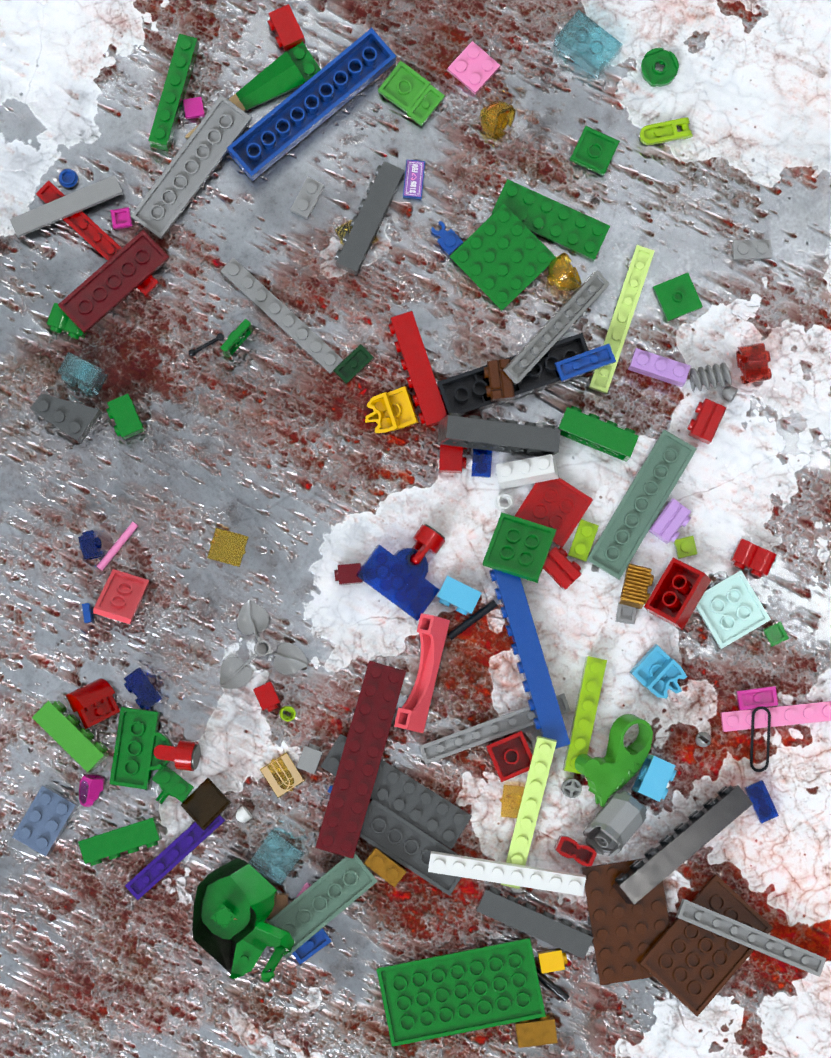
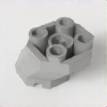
M626 791L615 793L583 831L584 836H587L586 844L598 854L603 855L607 852L610 853L608 856L614 857L646 819L645 813L647 808Z

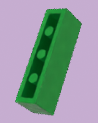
M152 817L78 841L84 863H90L93 866L102 863V858L109 857L112 860L121 857L120 853L128 851V854L139 851V847L146 845L147 848L158 845L157 841L161 840L162 837L156 818Z

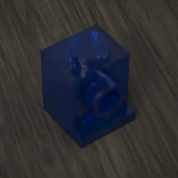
M94 530L83 532V536L78 537L84 560L89 561L105 556V553L99 549L102 548L100 537H96L94 534Z

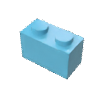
M447 576L437 598L440 599L439 603L447 607L451 604L457 607V612L466 616L467 613L472 614L482 593Z

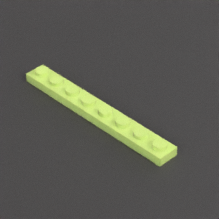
M636 245L603 344H610L616 362L594 370L589 385L591 389L605 394L608 393L655 252L654 250Z
M537 736L506 863L526 865L557 740ZM501 883L504 886L520 889V886Z

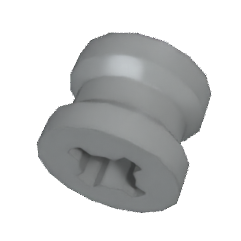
M568 778L562 783L561 790L565 796L575 798L580 795L582 786L578 780Z

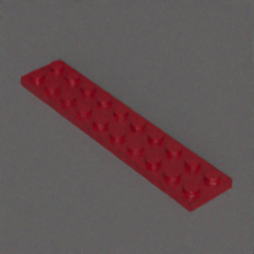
M373 661L368 663L316 843V849L351 859L354 857L406 674L404 670Z

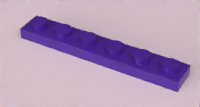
M219 815L204 831L194 822L129 881L125 887L139 900L226 820Z

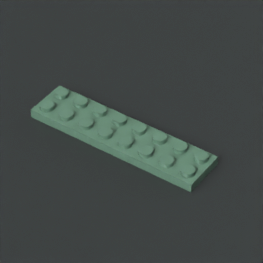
M665 429L662 431L587 558L589 563L620 580L697 448Z

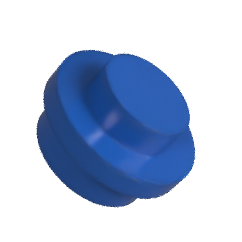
M65 169L59 175V182L65 188H72L77 184L78 176L74 170Z

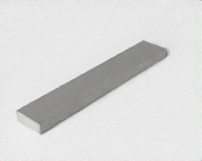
M113 175L11 218L10 221L19 238L119 196L123 192L116 176Z

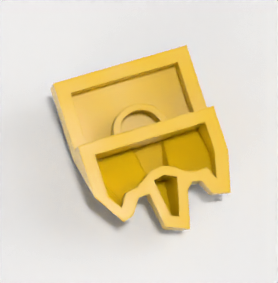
M407 386L376 395L367 403V407L373 409L374 412L366 416L365 423L376 422L378 426L375 428V433L396 431L419 422Z

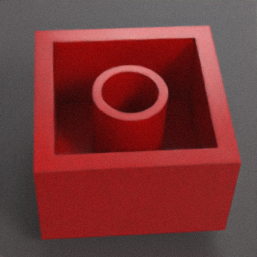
M522 731L485 746L500 782L529 771L532 753Z

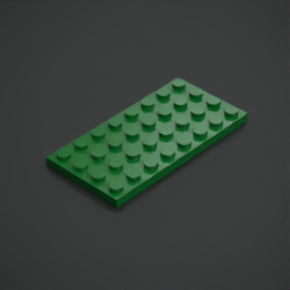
M530 937L377 968L392 1047L546 1017Z

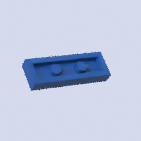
M606 344L556 362L555 367L561 382L613 364L616 360L610 344Z

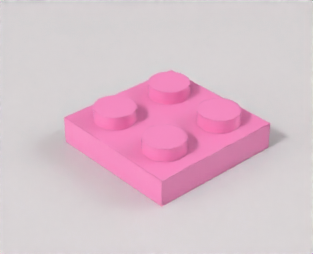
M472 41L447 68V71L476 95L498 71L500 65Z

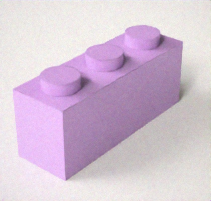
M636 348L628 370L683 387L691 366Z

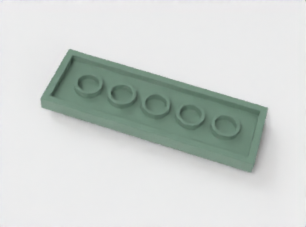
M354 854L353 859L343 858L268 921L275 926L289 931L295 941L291 952L285 955L286 958L378 882L356 854Z

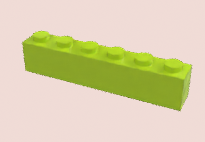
M587 656L585 659L569 736L570 745L567 746L563 765L564 771L581 774L575 769V760L580 754L588 755L607 660Z

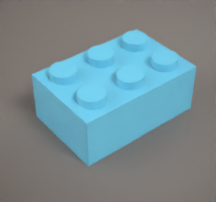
M648 755L631 790L658 802L661 799L664 800L669 790L666 788L669 781H673L677 771L674 770L676 765L656 756Z

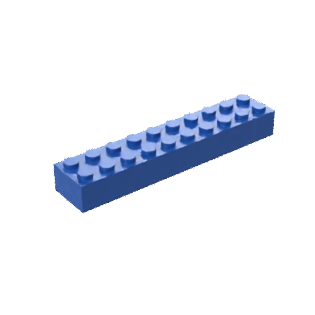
M373 28L369 29L227 147L228 154L251 181H254L396 63V55Z

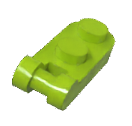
M685 117L644 126L640 131L639 139L645 145H654L679 139H688L693 137L692 130H689V118ZM678 126L682 128L681 132L677 131Z

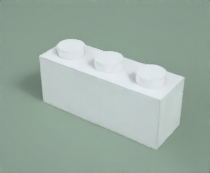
M552 454L496 464L498 483L503 489L559 479L557 461Z

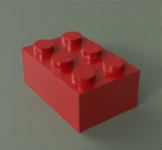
M672 558L644 608L652 615L683 630L709 586L711 579L704 572Z

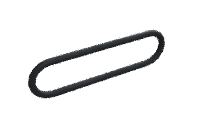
M763 706L754 709L751 719L750 766L756 772L766 770L769 765L771 713L769 709ZM763 709L768 713L766 765L762 769H756L753 766L754 716L756 711Z

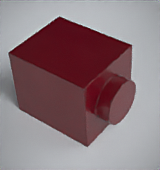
M361 563L338 565V570H334L335 581H339V585L363 583Z

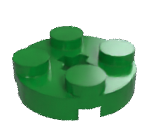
M655 48L646 53L641 62L640 70L642 77L650 86L662 87L670 84L675 79L679 63L671 51L668 52L664 48ZM657 63L664 65L661 72L655 69Z

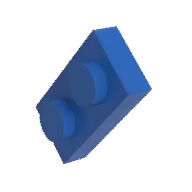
M322 928L292 954L298 963L302 964L332 942V940Z

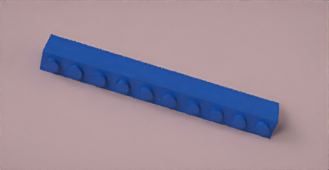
M492 569L489 571L492 582L495 581L497 586L494 589L497 600L501 599L503 606L500 607L501 615L507 619L506 631L508 637L512 636L514 644H511L513 654L517 655L519 659L517 668L519 674L523 673L525 681H522L524 691L528 692L530 696L528 700L529 708L531 711L534 710L536 716L533 719L536 730L540 729L542 737L557 740L555 749L568 746L570 741L520 577Z

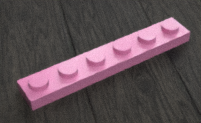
M831 701L767 708L771 713L770 727L831 721ZM754 709L720 713L722 731L751 729L752 712ZM760 709L756 711L754 729L768 727V713L765 710Z

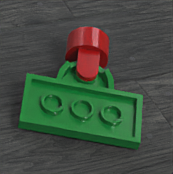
M121 707L109 784L149 790L151 771L166 767L170 761L175 762L176 769L194 771L197 769L200 760V745L198 742L180 740L177 747H174L165 734L157 732L160 712Z

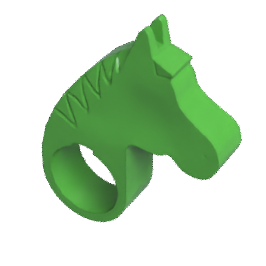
M624 714L615 720L610 729L605 757L592 758L587 754H580L575 760V769L585 776L588 781V791L595 794V803H600L601 807L605 806L610 795L620 790L638 772L650 751L653 738L652 728L647 721L636 715ZM638 723L639 733L636 740L627 748L624 747L623 739L629 727Z

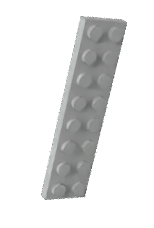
M221 95L132 213L131 217L162 240L228 152L227 147L238 139L252 120V117Z

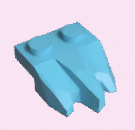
M657 644L630 671L656 697L665 699L668 697V689L676 694L681 692L682 690L677 680L679 678L683 680L687 678L682 667L674 659L670 658Z

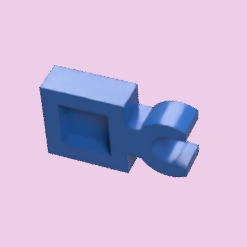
M439 221L438 224L442 229L436 231L432 227L431 232L433 235L440 237L437 243L450 256L464 242L452 229L447 232L445 224Z

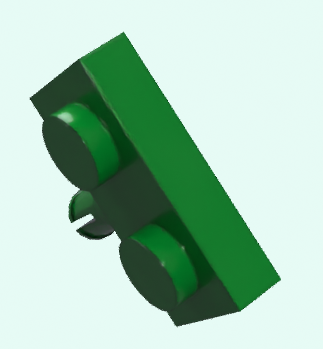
M167 766L159 769L152 778L163 790L155 799L160 804L168 796L175 797L183 803L194 789L191 784Z

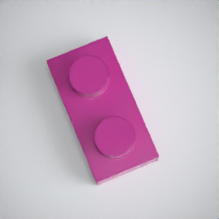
M776 686L736 691L739 710L778 705Z

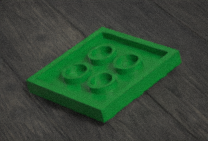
M501 512L484 557L483 566L538 583L553 543L556 529Z

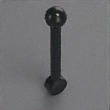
M219 333L216 338L195 350H189V356L193 357L197 352L217 341H223L224 335Z

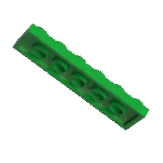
M508 179L492 211V214H494L505 204L533 234L595 261L610 228V225Z

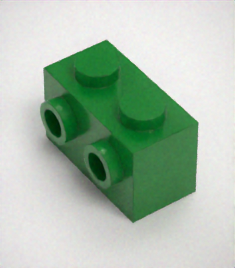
M129 394L107 402L109 408L106 411L110 419L114 418L116 425L113 427L118 437L121 436L126 440L145 431Z

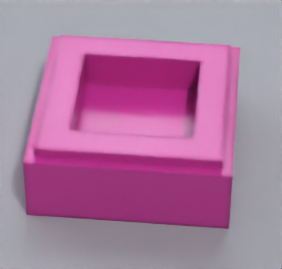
M202 97L183 100L186 120L205 117Z
M129 207L110 210L114 230L133 227Z

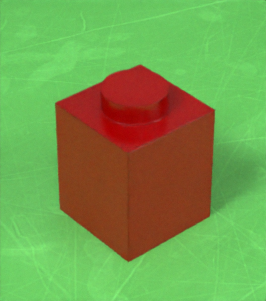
M272 681L253 689L263 711L267 709L270 712L279 708L277 704L281 703Z

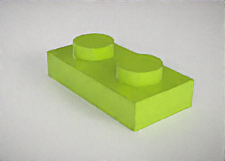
M581 519L568 556L586 562L599 525Z

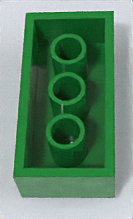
M574 406L566 408L558 427L561 436L625 462L629 460L639 437L635 434L634 430L629 428L623 430L618 428V424L612 421H601L599 416L591 413L586 415L581 413L582 410Z

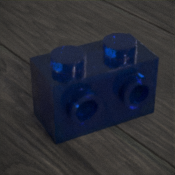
M142 667L137 668L124 678L126 681L124 686L130 693L134 692L137 697L135 701L141 709L150 710L164 700V697Z

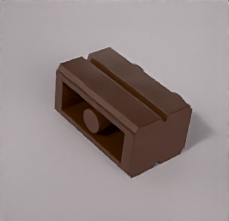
M510 359L487 361V367H483L484 378H488L489 386H486V395L491 398V402L513 400L515 398L513 381L503 371L511 362Z

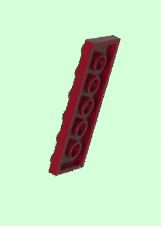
M142 230L62 300L58 307L85 334L169 260V256Z

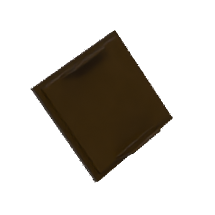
M207 778L181 806L204 831L231 802Z

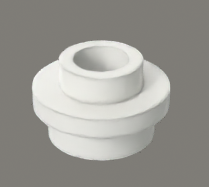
M506 492L498 494L495 499L496 508L502 512L509 511L514 505L513 497ZM502 499H506L508 501V504L506 506H503L501 504Z

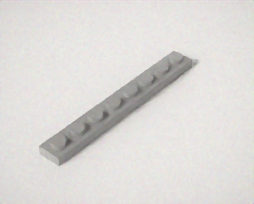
M232 258L221 269L220 272L330 375L334 372L333 370L343 359L235 258Z
M598 270L594 271L503 369L515 384L519 383L610 284Z
M565 694L556 696L561 714L570 712ZM529 706L421 745L419 748L425 765L534 725L533 719L536 716L534 710L531 711Z
M682 899L676 917L818 977H820L827 959L685 899Z

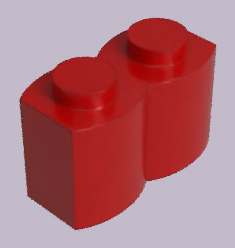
M741 538L730 561L734 562L733 566L742 570L748 568L751 570L752 575L761 578L768 575L777 554Z
M559 836L554 847L560 855L573 858L583 866H592L597 855L596 851L585 844H578L568 836Z

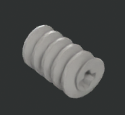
M724 362L720 364V367L718 364H714L712 368L710 365H707L705 370L702 366L698 367V371L695 368L690 370V385L693 392L695 386L698 387L699 391H702L703 385H705L707 390H709L710 384L717 388V382H720L722 387H724L725 381L728 382L729 386L732 385L729 367Z

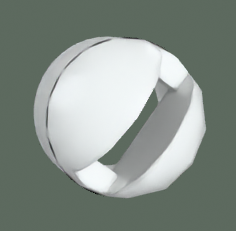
M241 806L236 812V819L241 823H245L252 818L251 813L244 806Z

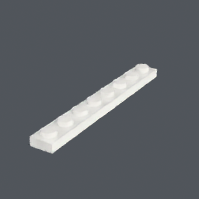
M431 851L428 872L578 896H583L586 875L435 851Z

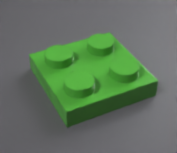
M400 61L379 87L378 92L405 113H408L431 83Z

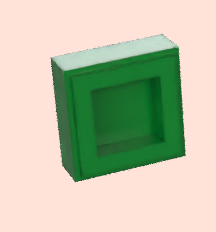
M781 621L763 629L771 647L789 639Z

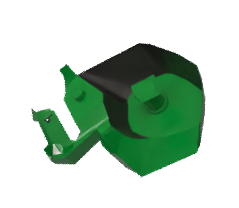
M239 858L217 868L198 885L193 909V938L230 973L229 977L234 980L252 971L266 946L274 947L275 951L261 973V979L264 982H269L275 976L274 970L281 958L291 952L295 941L289 931L265 921L274 909L277 889L249 863Z

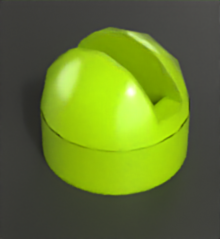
M283 706L280 709L279 715L282 720L290 722L295 718L296 712L291 706ZM283 711H288L291 713V715L288 716L284 714Z

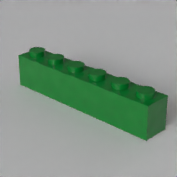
M183 34L178 36L148 140L153 148L170 151L199 49L197 38Z

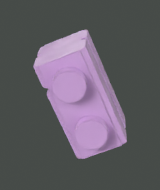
M672 498L653 523L649 532L666 544L670 540L674 542L680 534L678 529L681 525L685 527L690 521L691 517H689L691 511Z

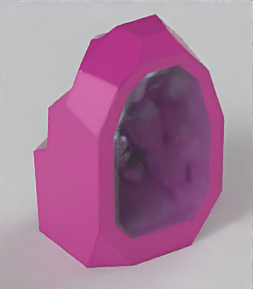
M84 774L79 786V800L82 806L90 807L94 805L104 789L105 777L95 774Z

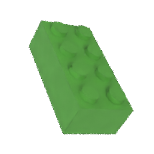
M48 700L32 718L84 770L93 772L109 756L106 752L108 748L101 741L96 742L93 739L95 735L88 728H82L79 725L81 721L75 715L68 714L65 711L67 708L63 703Z

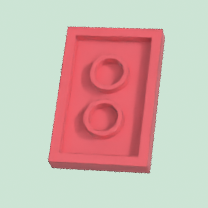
M113 569L94 606L93 613L131 624L149 586V580Z

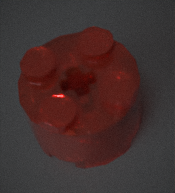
M764 343L737 347V367L743 373L740 379L744 385L767 381L772 378L771 370L768 368V362L771 361L770 353L765 350Z

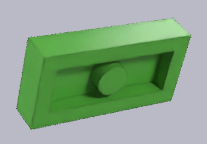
M429 85L408 111L407 116L420 126H423L443 101L445 95L432 85Z

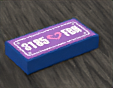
M406 160L403 198L422 200L425 161Z

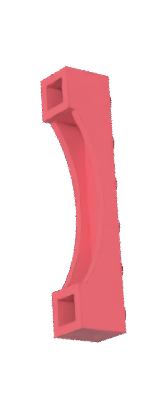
M421 613L417 628L421 642L419 670L411 694L402 708H398L394 727L424 733L450 620Z

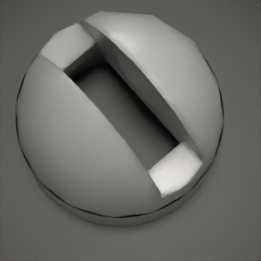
M726 386L722 390L723 398L731 403L738 389L733 386Z
M699 732L695 737V742L700 747H707L711 743V736L707 732ZM703 736L705 739L708 740V742L705 743L703 740L699 739V737Z

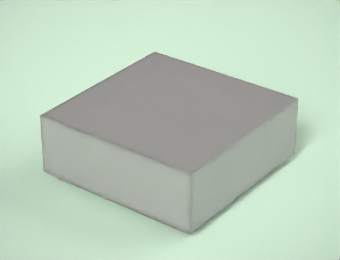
M618 602L615 622L635 624L637 608L619 604Z

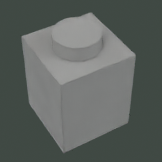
M311 743L309 746L304 745L296 768L315 774L323 754L322 751H319L321 747Z

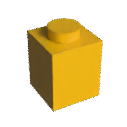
M560 948L537 952L542 974L565 970L564 964H568L566 952L562 953Z

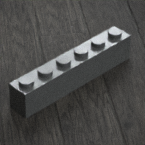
M386 161L383 162L382 166L378 165L374 174L376 179L374 183L370 182L366 191L368 193L366 200L362 199L358 208L360 212L358 216H354L350 225L352 229L350 233L347 232L342 241L344 246L342 250L339 249L334 258V260H337V267L356 276L405 175V170Z
M493 887L484 889L476 908L477 912L585 959L594 938L590 935L591 931L583 927H579L578 930L572 927L573 923L562 919L560 922L554 919V914L547 911L540 913L536 911V906L529 903L522 905L518 903V898L511 895L504 897L500 895V890Z

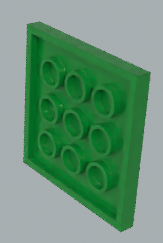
M505 204L492 214L449 256L501 311L557 259Z

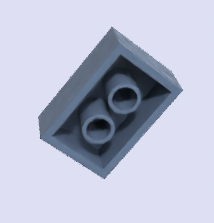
M43 785L12 837L40 854L49 856L79 804L51 787Z

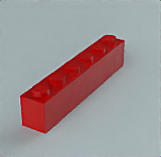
M410 311L391 317V323L388 324L391 335L395 334L396 336L395 348L397 353L401 352L403 359L400 362L403 371L407 370L409 377L406 380L409 389L413 388L415 395L412 398L415 406L420 408L421 413H418L420 422L425 424L426 428L438 425L439 421L447 416L413 312Z

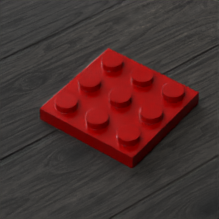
M561 478L538 482L531 489L515 517L556 529L553 543L563 548L593 499Z

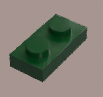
M360 344L333 371L347 385L374 357Z

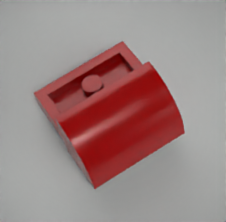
M97 679L66 694L73 712H78L85 729L120 712L112 695L115 691L104 679Z

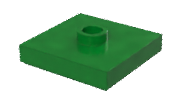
M585 126L570 161L604 176L620 141Z
M688 272L653 286L667 322L703 307Z
M244 319L238 328L231 332L228 339L220 347L227 358H230L253 332L252 325L247 319Z

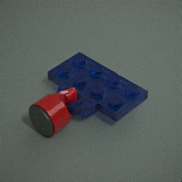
M422 524L414 535L413 539L416 543L412 548L400 549L393 555L378 544L356 574L359 579L416 621L419 620L421 613H424L439 592L437 587L425 579L428 573V562L425 555L428 551L436 555L445 543V537L427 524Z

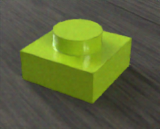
M693 536L674 541L678 559L698 554Z

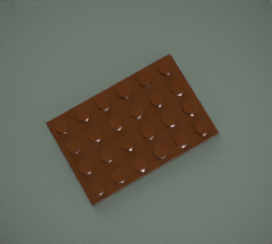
M644 858L581 867L582 874L586 875L584 887L591 932L594 937L593 945L600 985L653 977L638 962L670 926L663 881L636 904H627L612 886L616 882L614 879L622 872L625 874L631 870L629 866L632 863Z
M715 874L691 901L768 934L773 929L766 920ZM676 918L638 963L698 1017L754 950Z

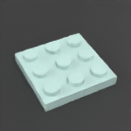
M742 570L706 590L696 606L697 611L720 649L771 620Z

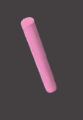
M133 521L99 562L97 567L100 570H104L137 529L138 525Z

